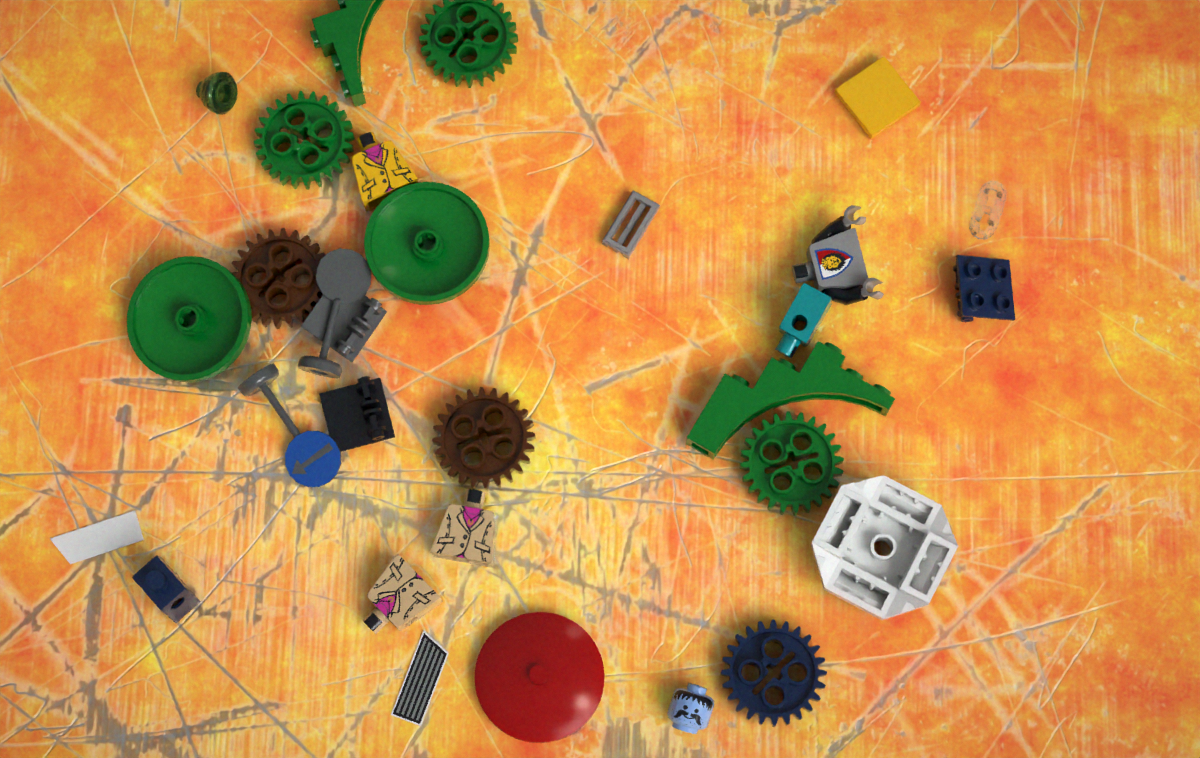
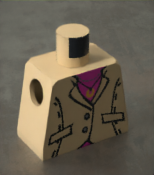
M467 489L464 506L449 504L432 546L431 553L433 557L490 568L494 567L495 515L492 511L483 510L485 492Z
M397 554L368 592L367 598L376 608L363 622L375 634L389 621L399 631H402L439 606L443 600Z

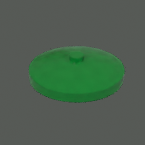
M419 182L404 186L392 192L381 201L368 221L365 231L364 248L373 276L387 292L409 303L433 305L453 300L475 284L481 276L489 257L490 238L485 218L479 207L469 196L443 183Z
M196 256L174 258L151 270L136 287L127 311L128 337L138 358L156 374L179 382L206 380L227 369L244 349L252 322L250 301L239 279L219 263Z

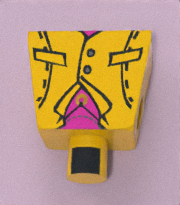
M368 132L358 137L357 142L362 152L353 155L351 159L366 212L376 208L392 192L404 186L418 183L415 173L391 140L378 144L373 132Z

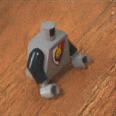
M851 205L846 208L844 216H840L828 224L811 240V245L808 246L806 253L808 262L792 265L796 284L813 280L815 289L831 297L832 301L842 305L868 299V296L877 300L883 297L884 293L880 291L873 292V288L883 282L876 278H868L856 228L851 229V224L863 225L866 222V217L863 216L854 220V213L861 209L860 206Z

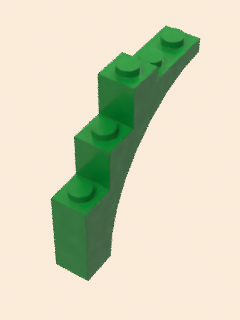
M337 0L340 10L312 19L315 30L310 31L315 49L321 47L325 57L331 56L336 72L343 71L345 80L340 81L345 99L352 97L355 107L366 104L361 82L363 46L371 22L385 0Z
M818 341L800 372L795 371L796 367L789 361L782 358L776 360L771 357L753 389L748 387L749 382L735 374L732 377L724 374L687 436L686 445L714 460L725 443L745 424L767 411L786 404L808 400H837L864 406L886 416L895 398L890 396L891 392L879 384L872 386L863 381V376L857 371L850 368L842 369L841 367L846 356L841 354V349L829 342L823 344Z

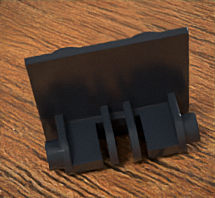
M369 376L357 379V384L319 393L329 436L337 442L341 452L395 438L381 378L370 380Z

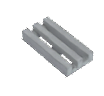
M633 190L603 238L602 245L613 248V251L616 253L620 252L625 258L629 259L660 209V205ZM635 201H639L640 205L618 241L612 240ZM648 206L650 210L628 246L624 247L623 244Z

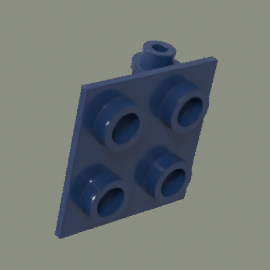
M956 255V265L953 267V271L956 275L955 289L959 290L955 295L957 299H960L958 301L959 311L957 316L961 317V322H971L974 320L973 317L1014 321L1015 312L1010 260Z

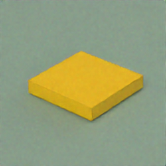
M885 56L837 87L834 92L870 139L876 137L921 104V101Z

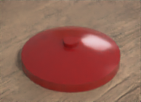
M533 612L514 617L492 632L478 655L474 679L479 703L489 720L498 729L517 740L542 744L559 741L571 736L591 719L603 695L605 674L599 649L591 636L581 626L558 614Z

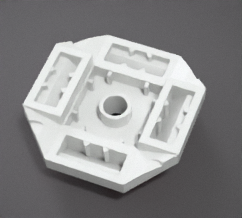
M882 475L856 483L841 485L811 543V547L825 591L880 620H885L929 605L958 548V544L954 534H952L941 504ZM878 541L886 542L890 547V554L887 556L877 554L874 550V543Z

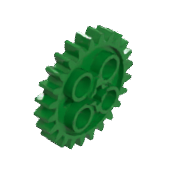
M443 0L444 6L442 8L434 4L433 11L435 15H425L428 24L420 26L421 32L425 35L419 36V41L421 45H424L420 48L422 56H428L425 59L427 67L434 66L433 73L435 76L444 72L443 80L445 83L453 77L456 87H459L462 80H466L468 88H471L473 80H477L481 86H484V77H488L494 82L495 71L501 74L505 73L503 63L512 65V57L509 54H517V47L513 43L518 42V34L513 33L517 30L516 22H510L512 20L510 11L503 13L504 4L502 2L494 6V0H454L452 2ZM469 15L476 18L470 23L461 21L465 16ZM487 35L498 37L494 42L490 43L483 40ZM445 36H452L455 38L451 43L448 44L440 42V40ZM466 56L476 57V60L472 63L462 62V59Z
M299 91L298 99L296 100L290 94H287V103L283 104L279 99H276L278 107L276 110L270 107L266 108L269 118L259 117V121L264 128H255L254 130L256 135L260 137V139L254 140L255 147L260 149L256 152L258 160H263L261 166L264 171L270 169L269 175L272 179L280 175L281 185L284 186L291 180L293 188L297 189L299 183L303 182L306 189L309 190L311 181H315L319 187H322L321 178L326 177L332 182L331 172L333 170L340 174L343 173L340 162L350 163L349 157L345 153L354 152L353 145L348 143L355 140L353 132H349L353 128L351 121H345L347 118L345 110L338 112L339 106L336 101L328 106L329 100L326 95L317 101V96L313 91L309 99H305L302 91ZM294 118H305L300 125H291V121ZM281 129H286V130H288L291 134H289V133H287V132H280V130H281ZM321 130H332V133L328 137H318V134ZM280 144H291L290 148L285 152L277 151ZM318 147L329 150L328 152L321 151ZM310 155L318 156L315 163H304L306 157Z
M787 411L783 421L780 420L777 414H774L773 424H770L765 419L762 420L763 431L757 428L752 429L751 433L755 440L745 439L744 444L751 450H741L740 456L748 461L740 463V469L749 471V473L742 477V481H752L753 484L749 487L748 493L756 491L760 493L757 498L758 504L765 499L769 500V511L777 504L780 505L781 515L784 514L786 507H791L793 515L796 516L800 506L803 507L806 513H810L811 502L820 508L823 504L820 496L830 499L832 493L828 487L837 489L840 484L833 477H840L843 474V470L835 467L844 461L843 457L835 456V453L840 451L841 445H831L835 434L831 433L825 436L826 424L824 423L818 428L815 427L816 417L814 416L807 423L804 422L802 412L799 413L797 420H792L790 411ZM797 437H803L808 440L810 447L806 450H798L793 445V440ZM767 447H774L779 451L780 457L776 460H768L764 457L763 450ZM813 453H817L819 455V457L815 459L812 458L799 461ZM788 457H791L793 462L799 461L794 470L790 465H787L769 474H766L764 471L767 468L785 465ZM807 467H815L820 472V478L810 480L805 477L803 470ZM779 476L786 477L790 482V487L786 490H779L773 484V480Z

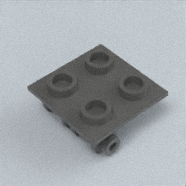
M322 295L300 326L322 342L333 302ZM365 295L356 302L341 304L330 348L350 362H353L387 313L381 307L382 304L374 298L370 300Z

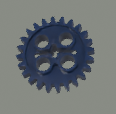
M772 620L769 629H765L764 624L759 621L757 632H754L752 628L747 626L745 628L746 638L739 634L735 635V640L739 644L738 647L734 645L727 646V650L733 656L723 657L722 659L723 663L730 666L729 669H724L720 672L721 676L729 677V681L725 682L722 688L732 689L733 692L728 696L727 700L733 701L737 699L739 701L736 712L744 708L748 710L746 720L751 719L756 714L758 715L759 725H762L766 718H770L772 727H775L778 718H782L787 726L790 724V715L792 714L797 720L802 719L801 708L807 712L813 710L808 702L809 700L820 701V696L814 691L815 689H825L826 685L818 681V678L827 675V671L818 669V665H821L825 658H815L814 654L819 650L820 646L809 647L808 643L812 636L809 634L803 639L799 637L801 627L798 626L793 632L788 631L789 623L785 621L782 628L777 629L775 620ZM770 642L779 644L782 649V655L778 658H770L765 653V645ZM790 652H793L795 654L794 658L778 674L781 679L772 678L758 694H753L752 690L769 672L766 667L769 666L771 669H774ZM746 665L755 666L759 670V678L752 682L745 680L741 673L742 668ZM793 665L802 667L805 671V679L799 682L793 681L788 676V668ZM770 688L778 689L782 693V702L778 705L768 703L765 699V691Z

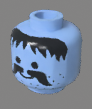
M688 683L687 689L677 688L673 692L667 712L668 718L673 721L672 727L692 734H697L698 730L707 728L714 708V700L710 696L705 695L707 688Z

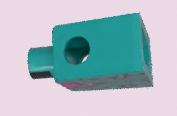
M803 283L779 326V332L783 334V337L775 350L792 359L800 344L807 347L832 305V298ZM797 321L806 323L803 330H796L793 327Z

